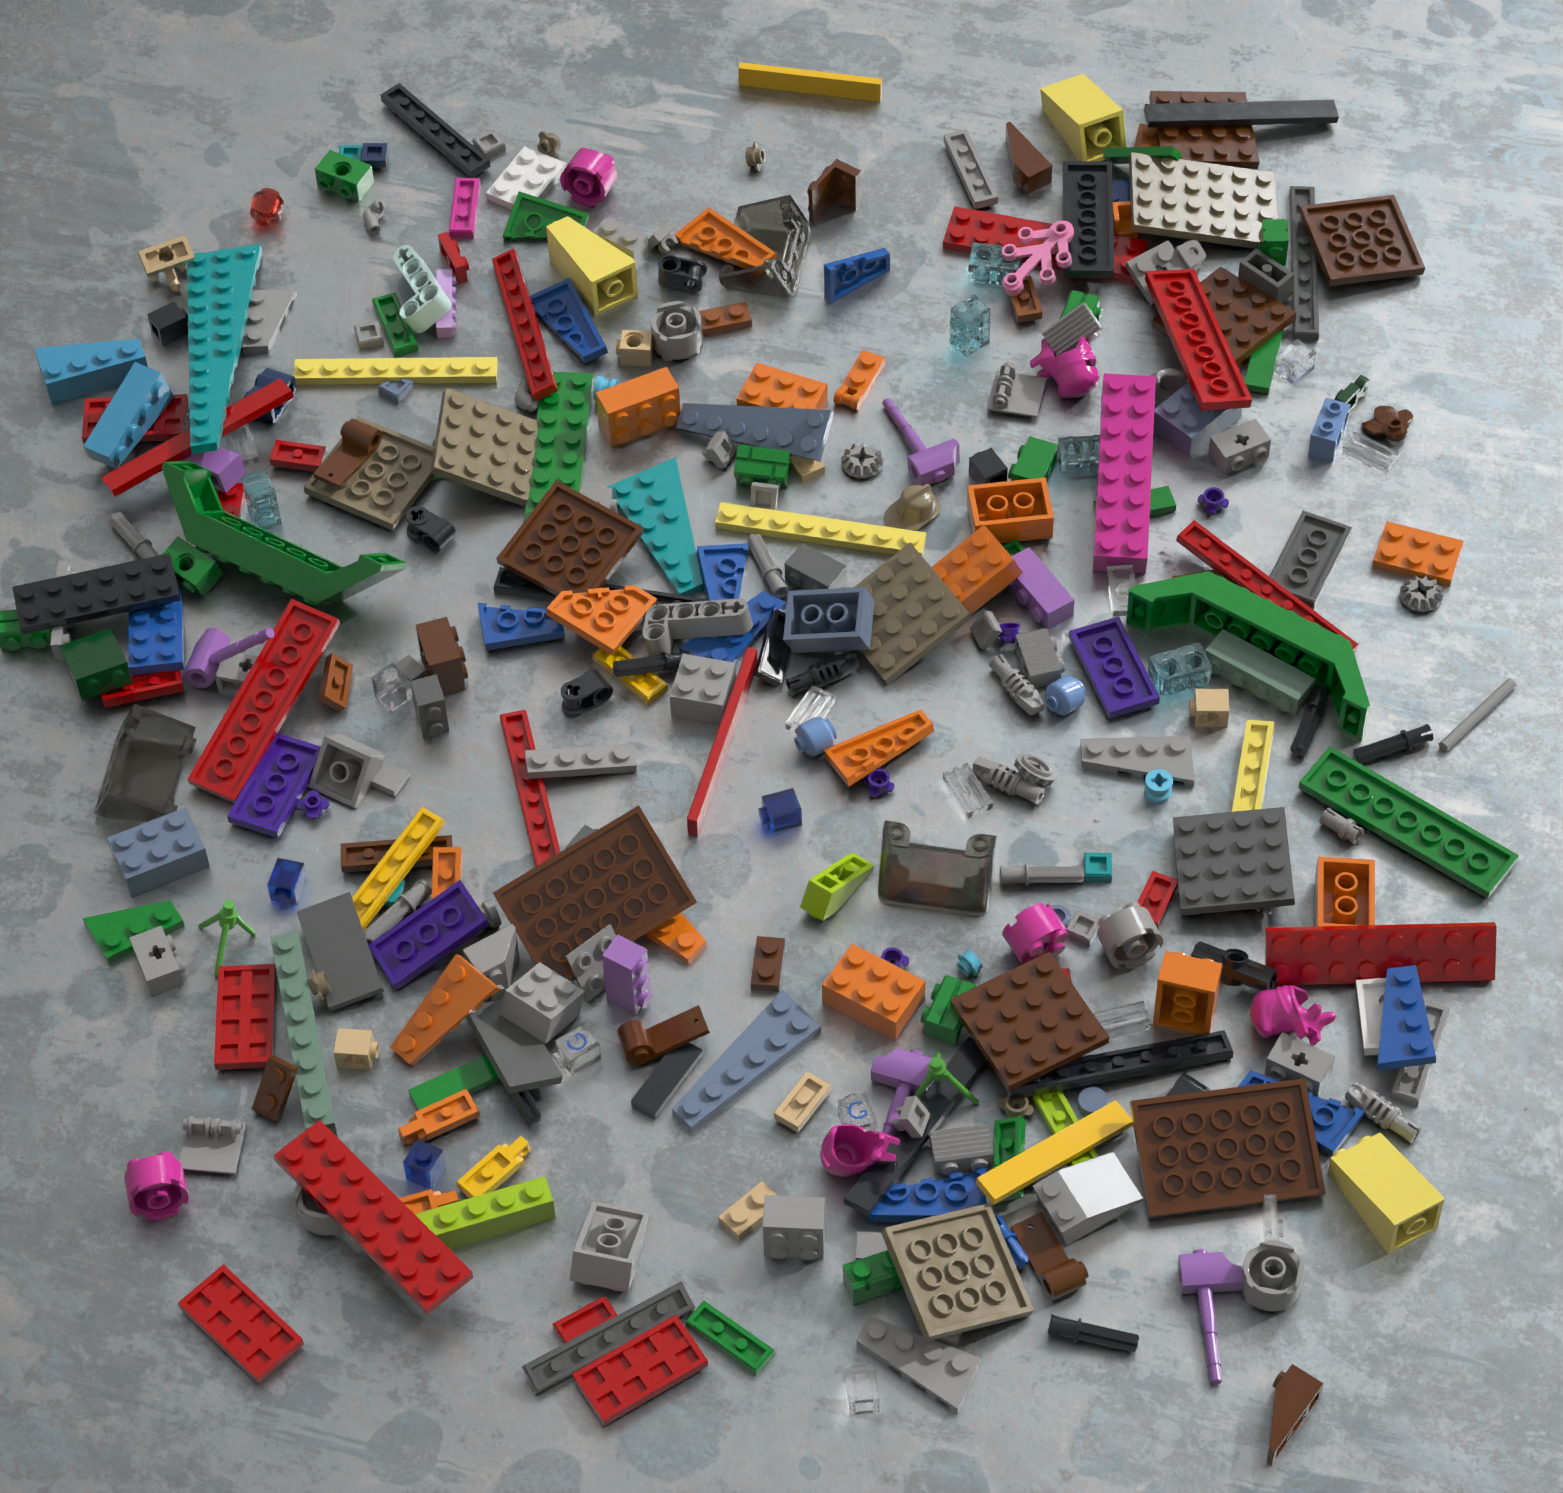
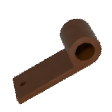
M356 419L346 421L340 431L342 444L313 473V478L340 489L378 449L382 440L381 430Z
M699 1005L648 1029L641 1021L630 1020L623 1023L617 1031L626 1060L633 1065H643L654 1058L710 1033Z
M1042 1212L1010 1227L1012 1233L1017 1234L1018 1243L1028 1256L1031 1267L1051 1300L1054 1301L1086 1285V1278L1089 1275L1082 1261L1077 1262L1074 1258L1069 1259Z

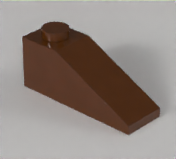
M1011 122L1006 123L1005 141L1013 181L1016 186L1021 187L1028 195L1052 183L1053 165Z
M1291 1364L1286 1373L1281 1371L1272 1385L1275 1388L1267 1454V1463L1273 1465L1322 1394L1324 1383Z

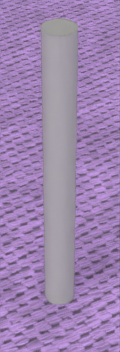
M1508 678L1439 743L1440 748L1444 751L1449 750L1516 687L1515 681Z

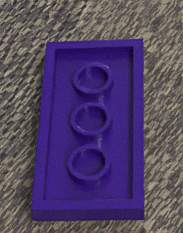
M1119 616L1069 631V639L1109 719L1159 704L1160 697Z
M278 733L228 813V822L279 838L297 802L310 782L321 746Z
M459 880L371 942L369 948L392 985L398 990L486 928L490 923L464 883Z

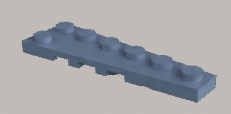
M683 403L676 428L708 437H714L718 431H725L734 443L790 451L791 456L821 462L834 413L830 410Z
M781 991L672 1108V1115L691 1133L818 1035L821 1032V1025L787 993Z

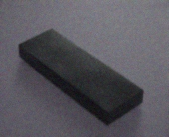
M774 608L770 612L754 676L778 687L782 683L790 648L783 640L786 613Z
M687 1043L667 1052L631 1099V1106L656 1119L702 1058L703 1050L691 1043Z

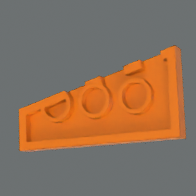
M710 207L674 234L678 239V244L758 274L777 260L774 251Z
M920 709L824 750L825 759L849 787L933 733V723Z
M682 913L677 914L644 934V936L687 965H690L707 947L704 937Z
M456 954L390 1048L409 1064L416 1065L442 1042L441 1039L447 1033L458 1028L464 1018L471 1012L475 1013L483 1006L482 1002L490 995L494 996L501 989L466 959Z

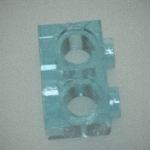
M973 242L968 266V281L1003 285L1004 277L1009 273H1015L1022 266V258L1006 261L1002 255L1003 246Z
M975 294L951 308L949 341L951 346L955 350H959L965 357L990 343L991 309Z
M1099 435L1058 438L1060 478L1097 476Z
M266 469L241 476L246 506L253 524L264 530L281 525L276 492Z
M1200 642L1149 656L1148 674L1159 697L1174 695L1180 691L1193 687L1199 688L1210 683L1212 665Z

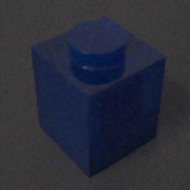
M794 788L762 796V807L758 808L759 817L762 824H767L770 834L802 825V809Z
M277 858L267 884L271 901L281 905H298L307 881L304 863Z
M419 1139L416 1140L403 1161L406 1180L432 1190L446 1168L443 1149Z

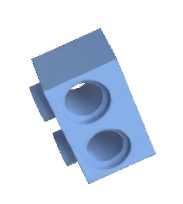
M1325 398L1311 433L1308 455L1334 461L1348 424L1350 404Z

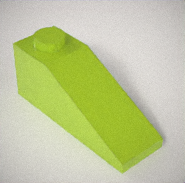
M851 852L809 879L800 908L809 912L814 918L822 921L841 908L873 871L875 865Z

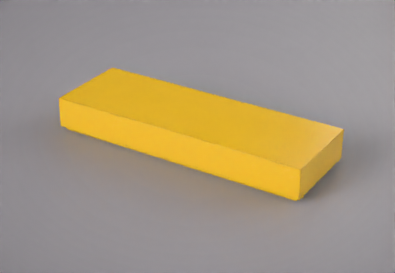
M621 646L613 655L608 654L602 649H598L593 653V660L648 705L668 690V684L653 672L616 677L612 670L615 661L635 659L633 655Z

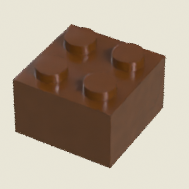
M447 617L417 624L416 631L420 656L427 677L437 674L443 696L465 690L464 679L468 678V673L463 662H466L462 646L459 647L457 643L459 638L456 627H450Z

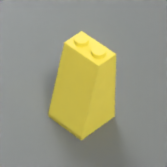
M1085 74L1040 88L1042 110L1078 161L1106 160L1103 158L1105 148L1126 147L1123 109Z
M568 216L546 226L550 262L564 279L570 278L580 299L594 316L638 296L636 263L633 258Z
M1381 1133L1372 1137L1365 1136L1355 1146L1347 1150L1344 1148L1340 1149L1332 1155L1328 1169L1329 1175L1387 1254L1438 1228L1445 1200L1444 1197Z

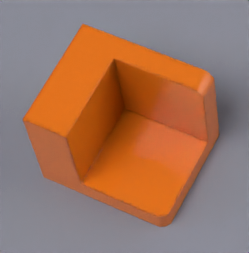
M1131 201L1113 202L1114 235L1138 239V232L1131 231Z

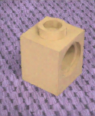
M622 330L621 340H616V355H620L621 366L651 367L654 349L652 331Z
M1195 689L1194 700H1189V716H1194L1195 727H1228V689Z
M338 1028L333 1052L336 1067L371 1070L372 1061L378 1058L379 1043L374 1042L372 1030Z

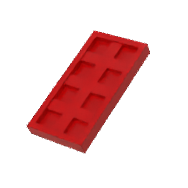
M175 394L173 400L139 442L167 441L186 431L189 401L187 394ZM113 397L85 398L82 427L83 444L86 443Z
M275 964L218 967L214 1051L215 1070L265 1068L268 1057L274 1056L277 978Z
M224 1264L178 1302L179 1308L258 1384L304 1345L303 1338Z
M674 1315L574 1372L572 1377L605 1426L707 1367L708 1359L678 1316Z

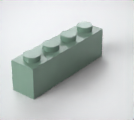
M1224 629L1221 630L1205 650L1204 667L1208 668L1210 672L1221 675L1230 680L1234 685L1243 687L1254 693L1258 698L1265 699L1276 705L1280 710L1289 712L1294 716L1300 712L1314 691L1315 678Z

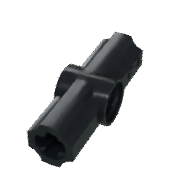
M1199 941L1191 953V957L1207 958L1222 963L1220 981L1229 986L1246 985L1259 991L1274 990L1278 980L1279 972H1277V969L1250 960L1248 954L1240 949L1223 950Z

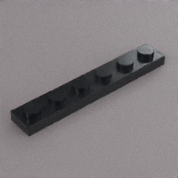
M400 83L380 94L381 102L469 177L473 178L491 167L489 158Z

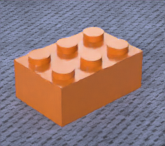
M756 362L736 398L737 406L825 410L828 405V384Z
M667 367L596 392L598 425L610 447L624 444L662 428L673 426L678 422L681 412L679 387Z
M1046 477L967 486V509L972 534L985 525L999 543H1008L1015 539L1027 541L1053 538L1054 516Z
M985 525L981 526L932 566V569L971 615L1023 573L1015 560Z
M1318 856L1315 872V926L1375 925V860Z
M852 943L823 982L822 1003L896 1041L924 1002L926 981Z
M1165 951L1157 980L1153 1026L1192 1035L1211 1033L1217 1008L1222 963L1207 958L1200 959L1187 956L1181 952Z

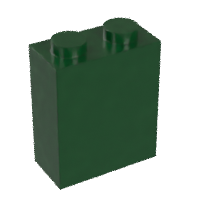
M111 628L60 645L65 665L82 701L133 683L128 663Z

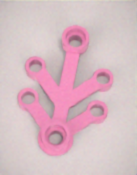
M1057 221L1049 229L1033 231L1029 227H1023L1018 231L1019 241L1022 244H1030L1034 240L1047 239L1043 244L1016 248L1013 244L1003 246L1002 255L1006 261L1031 256L1015 273H1009L1004 277L1002 284L1007 295L1016 296L1023 291L1024 285L1022 280L1040 261L1042 264V270L1040 271L1041 282L1044 285H1051L1055 282L1056 277L1052 269L1051 250L1057 244L1059 249L1056 255L1057 265L1061 268H1067L1071 265L1072 258L1068 251V243L1072 240L1074 228L1070 222ZM1046 275H1051L1049 278H1044Z

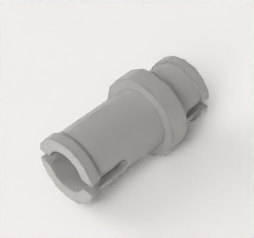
M1327 808V811L1325 810L1319 820L1320 824L1338 833L1339 838L1349 840L1353 844H1356L1364 833V829L1358 827L1354 820L1345 819L1332 811L1331 808Z

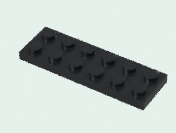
M1063 161V221L1070 222L1074 228V235L1068 243V251L1071 254L1072 263L1069 267L1063 268L1064 277L1114 278L1112 162Z
M170 553L12 587L22 635L181 601Z

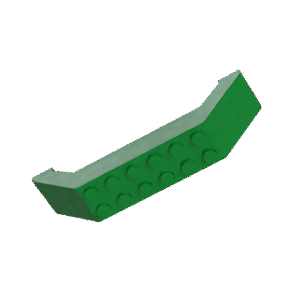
M192 461L163 462L162 471L186 541L196 545L195 548L203 553L209 554L211 552L217 555L216 559L221 562L238 565V570L244 573L259 575L260 580L267 584L282 586L281 590L285 593L303 596V601L308 604L318 606L319 603L331 604L332 602L343 601L406 568V562L387 553L362 554L359 556L358 561L342 567L224 511L210 478L211 470Z
M1209 571L1136 585L1130 588L1126 624L1148 635L1154 630L1189 625L1216 638L1221 630L1224 629L1315 678L1314 686L1316 684H1323L1321 692H1324L1326 686L1329 687L1331 690L1330 699L1339 720L1337 730L1360 742L1364 739L1370 703L1351 641L1345 639L1342 635L1335 634L1319 624L1304 619L1295 612L1286 610L1274 604L1271 600L1264 599L1250 592L1247 588L1240 587L1224 577L1217 576Z

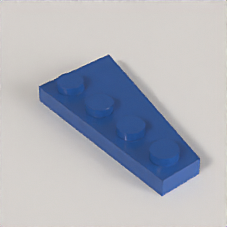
M570 278L530 295L535 314L585 363L608 353L604 341Z
M764 590L747 602L753 622V627L749 632L741 635L692 638L679 647V652L689 651L693 656L734 662L736 664L743 657L748 647L751 648L765 633L770 612L774 608L784 612L786 610V602Z
M1412 965L1387 969L1378 1070L1436 1063V1054L1417 967Z
M1250 1070L1237 1087L1280 1082V1080ZM1307 1090L1317 1148L1332 1157L1364 1117L1365 1110L1355 1107V1109L1341 1105V1102L1332 1098L1326 1100L1312 1095L1313 1092Z
M986 1167L976 1168V1172L962 1174V1171L951 1173L948 1178L933 1180L932 1177L921 1179L920 1183L908 1186L906 1183L893 1185L869 1217L867 1216V1222H911L987 1204L986 1195L976 1184L977 1178L986 1173Z

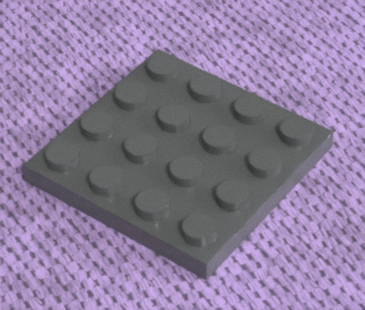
M1285 807L1173 817L1181 915L1295 905Z

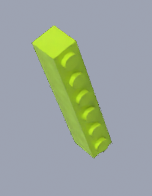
M545 1176L415 1214L449 1249L556 1218L554 1201Z

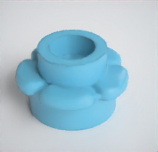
M970 950L966 951L963 955L961 953L958 954L960 961L957 963V967L965 976L971 974L976 977L978 971L983 968L979 958Z

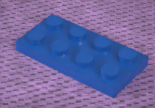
M182 588L178 589L181 601L129 612V670L131 675L184 670Z

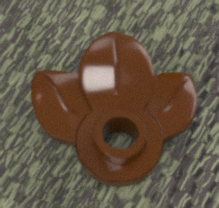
M1381 405L1374 409V419L1363 422L1362 427L1373 435L1385 434L1386 438L1390 441H1401L1406 438L1409 432V424L1413 422V414L1407 409L1397 412L1391 406Z

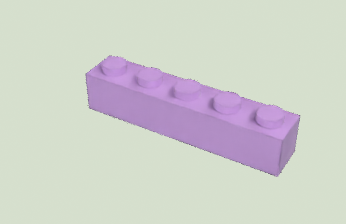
M452 269L437 270V281L452 305L449 312L436 322L437 339L453 338V331H456V322H453L456 319V310H453V308H456V298H453V296H456V287H454L456 285V275H453Z

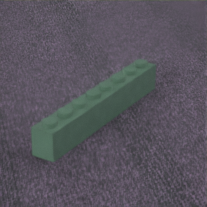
M299 931L271 936L293 1063L298 1067L296 1080L305 1129L307 1130L318 1120H321L338 1137Z

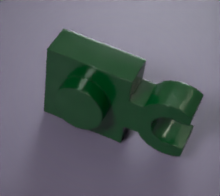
M1360 375L1345 390L1341 389L1334 400L1350 404L1351 411L1358 404V399L1367 393L1368 388L1365 386L1370 382V379Z

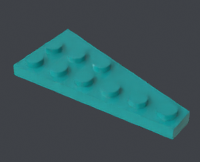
M676 457L607 486V488H612L613 499L618 500V510L622 516L643 527L644 533L639 538V541L675 594L691 596L702 591L703 581Z

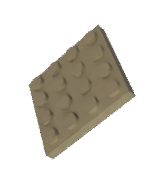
M446 387L442 393L430 473L526 507V501L529 498L539 421Z
M358 416L356 420L382 431V440L378 449L340 489L313 478L312 475L304 485V493L390 530H394L407 510L411 508L435 476V474L430 473L434 447ZM342 438L339 440V442L336 444V446L332 449V451L329 453V455L325 458V460L322 462V464H323V463L334 453V451L342 444Z
M911 542L855 586L865 587L875 600L870 650L860 651L888 685L973 618Z
M989 1203L885 1227L881 1232L925 1342L1030 1316L1034 1312L1032 1303Z

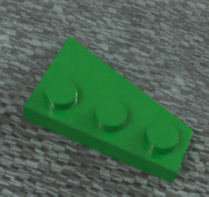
M519 191L502 237L503 239H547L546 226L568 216L586 227L589 213Z
M171 900L83 918L84 925L108 964L133 952L129 937L162 926L165 935H168L185 926L182 917Z

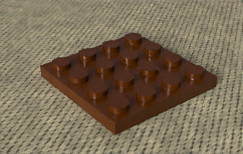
M1150 91L1149 101L1150 104L1247 102L1246 92ZM1252 125L1155 127L1158 146H1173L1181 153V159L1258 169L1260 161Z
M1394 195L1300 206L1299 215L1328 286L1424 274V263Z
M1219 267L1200 282L1237 366L1296 320V312L1222 267ZM1159 314L1152 319V327L1169 337Z
M556 480L496 559L499 565L556 596L561 591L572 590L573 593H584L588 589L604 587L642 536L644 529L637 523Z
M1047 952L950 999V1006L1008 1092L1109 1043L1108 1034L1051 952Z

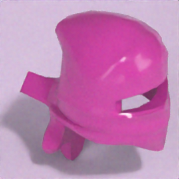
M1085 337L1079 338L1077 348L1061 353L1056 356L1044 338L1041 341V352L1030 360L1031 368L1038 365L1043 368L1037 372V377L1047 378L1052 376L1056 380L1058 394L1061 398L1085 396L1097 386L1100 379L1098 369L1094 367L1097 362L1089 343L1086 342Z
M1285 985L1274 990L1268 989L1259 992L1253 998L1250 1008L1251 1022L1263 1038L1278 1035L1282 1032L1285 1034L1296 1032L1301 1040L1305 1036L1309 1038V1043L1312 1046L1321 1041L1320 1033L1323 1027L1332 1023L1336 1015L1334 1012L1321 1013L1322 1007L1315 1003L1308 1010L1303 1008L1301 1005L1309 998L1305 990L1294 985Z
M854 1124L835 1125L826 1134L822 1142L820 1151L821 1163L830 1174L838 1177H849L865 1171L869 1165L877 1161H896V1155L887 1153L886 1149L889 1143L899 1145L900 1140L883 1132L866 1131Z

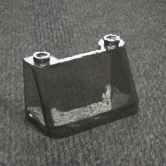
M791 195L739 206L734 224L774 251L777 258L766 259L763 266L749 269L736 265L735 268L731 265H724L718 278L721 285L727 290L777 297L795 295L811 236L810 225Z
M134 704L116 736L94 814L106 818L149 822L177 811L178 805L174 804L175 798H172L183 758L186 753L191 754L196 745L197 739L193 738L196 727Z
M885 820L882 832L878 878V898L880 902L892 907L970 918L984 916L989 909L995 877L997 836L976 834L968 839L965 850L910 843V830L905 824Z

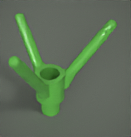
M230 900L224 902L223 907L216 915L198 925L200 929H203L219 921V926L222 928L215 965V977H218V967L222 966L228 931L238 924L251 936L256 935V932L237 914L235 903Z
M937 1052L928 1065L929 1072L914 1096L920 1099L931 1081H942L945 1079L973 1104H979V1100L949 1073L945 1062L941 1059V1053Z

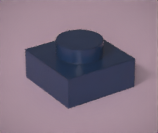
M363 143L361 162L372 165V168L387 167V143Z

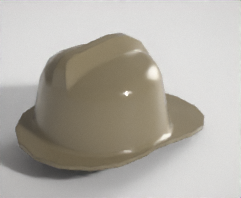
M929 484L924 486L911 485L903 490L900 498L885 511L883 517L886 527L918 531L939 514L941 509L940 501L932 493Z

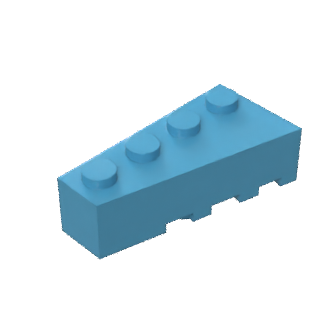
M139 338L34 348L51 404L121 385L134 362L148 367Z
M134 362L83 446L91 459L115 469L126 459L128 454L175 397L161 372Z

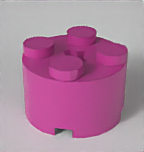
M584 147L580 148L561 173L560 183L564 192L567 190L572 195L570 198L574 202L583 206L592 207L602 202L617 179L614 159L609 154H602L599 151Z
M1037 903L1024 909L1015 916L1017 922L1012 927L1008 923L1003 929L1002 936L1022 964L1047 952H1051L1053 957L1059 955L1065 949L1063 943L1069 934L1067 928L1049 903H1047L1046 907L1043 903Z
M161 1152L158 1155L142 1159H132L127 1163L124 1181L129 1208L133 1215L138 1217L139 1213L146 1215V1220H161L180 1212L179 1207L183 1203L187 1204L189 1196L183 1166L174 1158L173 1153Z

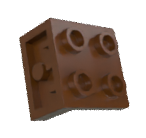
M836 159L830 166L824 169L822 175L816 181L811 182L807 190L810 223L814 224L835 201L855 211L862 205L861 170Z

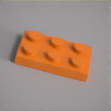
M1386 521L1372 567L1410 577L1416 575L1418 578H1423L1427 575L1429 580L1436 579L1437 584L1450 587L1464 541Z

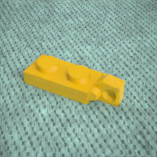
M520 1136L510 1146L507 1144L496 1146L456 1182L457 1188L468 1198L494 1191L524 1163L523 1158L531 1151L529 1142Z

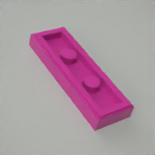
M455 178L449 224L450 238H474L480 178Z

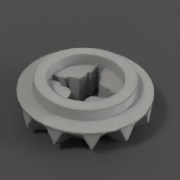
M863 442L861 446L853 444L850 449H845L844 455L841 457L843 469L849 475L857 478H867L880 471L883 465L881 451L876 450L874 445L866 446ZM860 456H865L863 465H860Z
M1414 575L1412 579H1405L1404 584L1400 588V598L1412 610L1419 612L1431 611L1442 602V586L1437 585L1436 579L1429 580L1427 575L1423 578H1418ZM1418 588L1422 589L1423 592H1426L1425 598L1424 595H1422L1420 592H1417Z
M1019 754L1015 759L1014 766L1018 769V772L1023 774L1026 779L1032 780L1033 783L1037 782L1042 786L1051 785L1056 778L1052 768L1045 761L1034 755Z

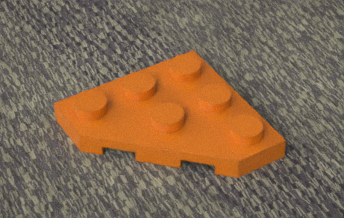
M636 585L624 586V589L609 590V587L588 589L584 593H573L572 590L561 591L546 608L545 615L608 654L613 655L645 618L647 610L656 605L657 598Z

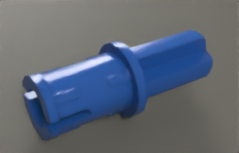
M996 1215L997 1223L1016 1268L1022 1269L1029 1263V1258L1018 1243L1017 1234L1011 1232L1001 1215Z

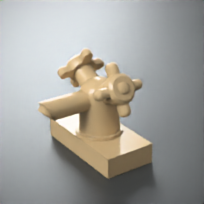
M186 235L138 251V256L147 277H150L153 282H157V274L164 272L173 292L180 291L181 286L174 268L178 267L181 272H186V263L195 259Z

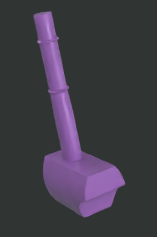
M886 398L882 405L915 452V454L907 456L908 470L916 484L924 486L934 482H941L945 478L955 475V466L960 462L958 441L953 438L927 448L918 434L912 429V426L903 417L899 407L890 398Z
M271 628L257 631L254 635L229 645L231 638L220 629H206L195 644L182 678L194 688L210 686L215 679L220 662L241 652L243 653L255 645L263 644L266 640L274 637V631Z
M895 1048L888 1055L875 1057L873 1061L871 1080L897 1088L888 1110L886 1122L883 1124V1133L892 1136L895 1130H897L892 1124V1120L899 1118V1114L896 1111L897 1108L903 1106L910 1092L916 1093L929 1072L928 1065L932 1058L924 1056L921 1051L911 1050L909 1052ZM932 1081L930 1082V1084L928 1085V1087L922 1095H924L928 1088L931 1086Z
M1205 1249L1194 1250L1193 1254H1179V1284L1181 1294L1198 1293L1210 1384L1222 1383L1220 1368L1222 1365L1219 1360L1217 1344L1218 1333L1216 1332L1213 1292L1241 1291L1243 1285L1242 1266L1231 1263L1223 1252L1208 1253Z

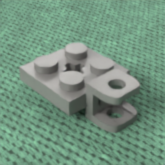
M1168 240L1127 261L1125 267L1150 306H1153L1155 303L1145 282L1146 271H1156V269H1194L1197 272L1202 266L1206 253L1197 240L1188 241L1176 247L1175 250Z

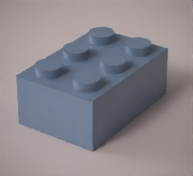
M1187 382L1154 409L1153 432L1191 458L1210 442V436L1222 432L1241 417L1242 408L1201 411L1189 382Z
M865 587L788 591L783 640L793 653L870 650L875 600Z
M186 807L107 837L112 856L131 898L210 867L206 849Z

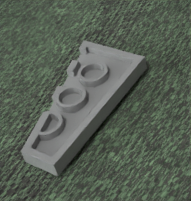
M1190 736L1081 739L1080 748L1083 768L1111 773L1124 771L1139 778H1143V775H1147L1152 770L1163 769L1172 775L1173 780L1184 782L1185 786L1194 787L1195 779Z
M868 1315L857 1338V1346L887 1367L891 1366L899 1371L901 1376L909 1382H915L924 1388L928 1395L946 1403L949 1409L958 1414L981 1363L980 1357L935 1340L925 1342L922 1335Z

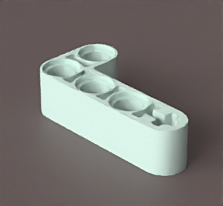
M402 245L393 254V260L416 295L401 307L399 314L415 333H421L445 316L451 309L452 303L422 258L410 245Z

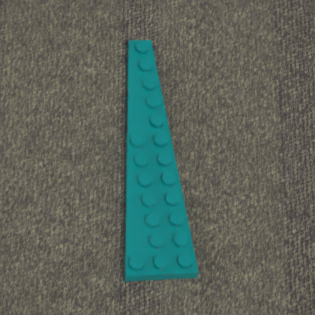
M261 244L193 254L195 257L194 261L187 263L190 447L192 454L219 450L224 428L223 422L227 414L226 405L231 396L230 387L234 382V369H237L246 321L249 315L248 306L253 297L252 288L255 287L256 271L259 270L261 261Z

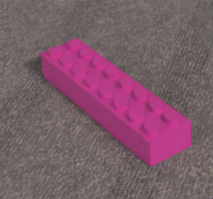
M1104 373L1092 571L1146 574L1156 376Z

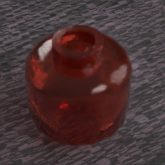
M263 188L253 195L250 216L256 220L258 225L268 227L270 224H276L280 221L284 207V200L280 193L274 189Z

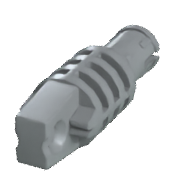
M1000 654L999 658L998 656L992 658L989 666L1000 677L1002 687L1013 700L1029 715L1043 711L1045 703L1026 676L1020 670L1014 669L1003 655Z
M977 757L973 762L972 773L981 778L986 784L1000 789L1004 793L1007 792L1010 796L1018 795L1036 805L1042 800L1045 789L1028 782L1019 772L1016 773L1015 770H1009L1007 766H1002L999 762H993L982 757Z
M1355 1082L1347 1090L1345 1099L1354 1107L1365 1110L1364 1115L1367 1114L1370 1120L1374 1119L1377 1125L1381 1124L1383 1129L1393 1130L1409 1143H1413L1422 1130L1420 1126L1405 1118L1401 1114L1399 1107L1393 1106V1103L1386 1101L1385 1097H1380L1376 1091L1358 1082Z

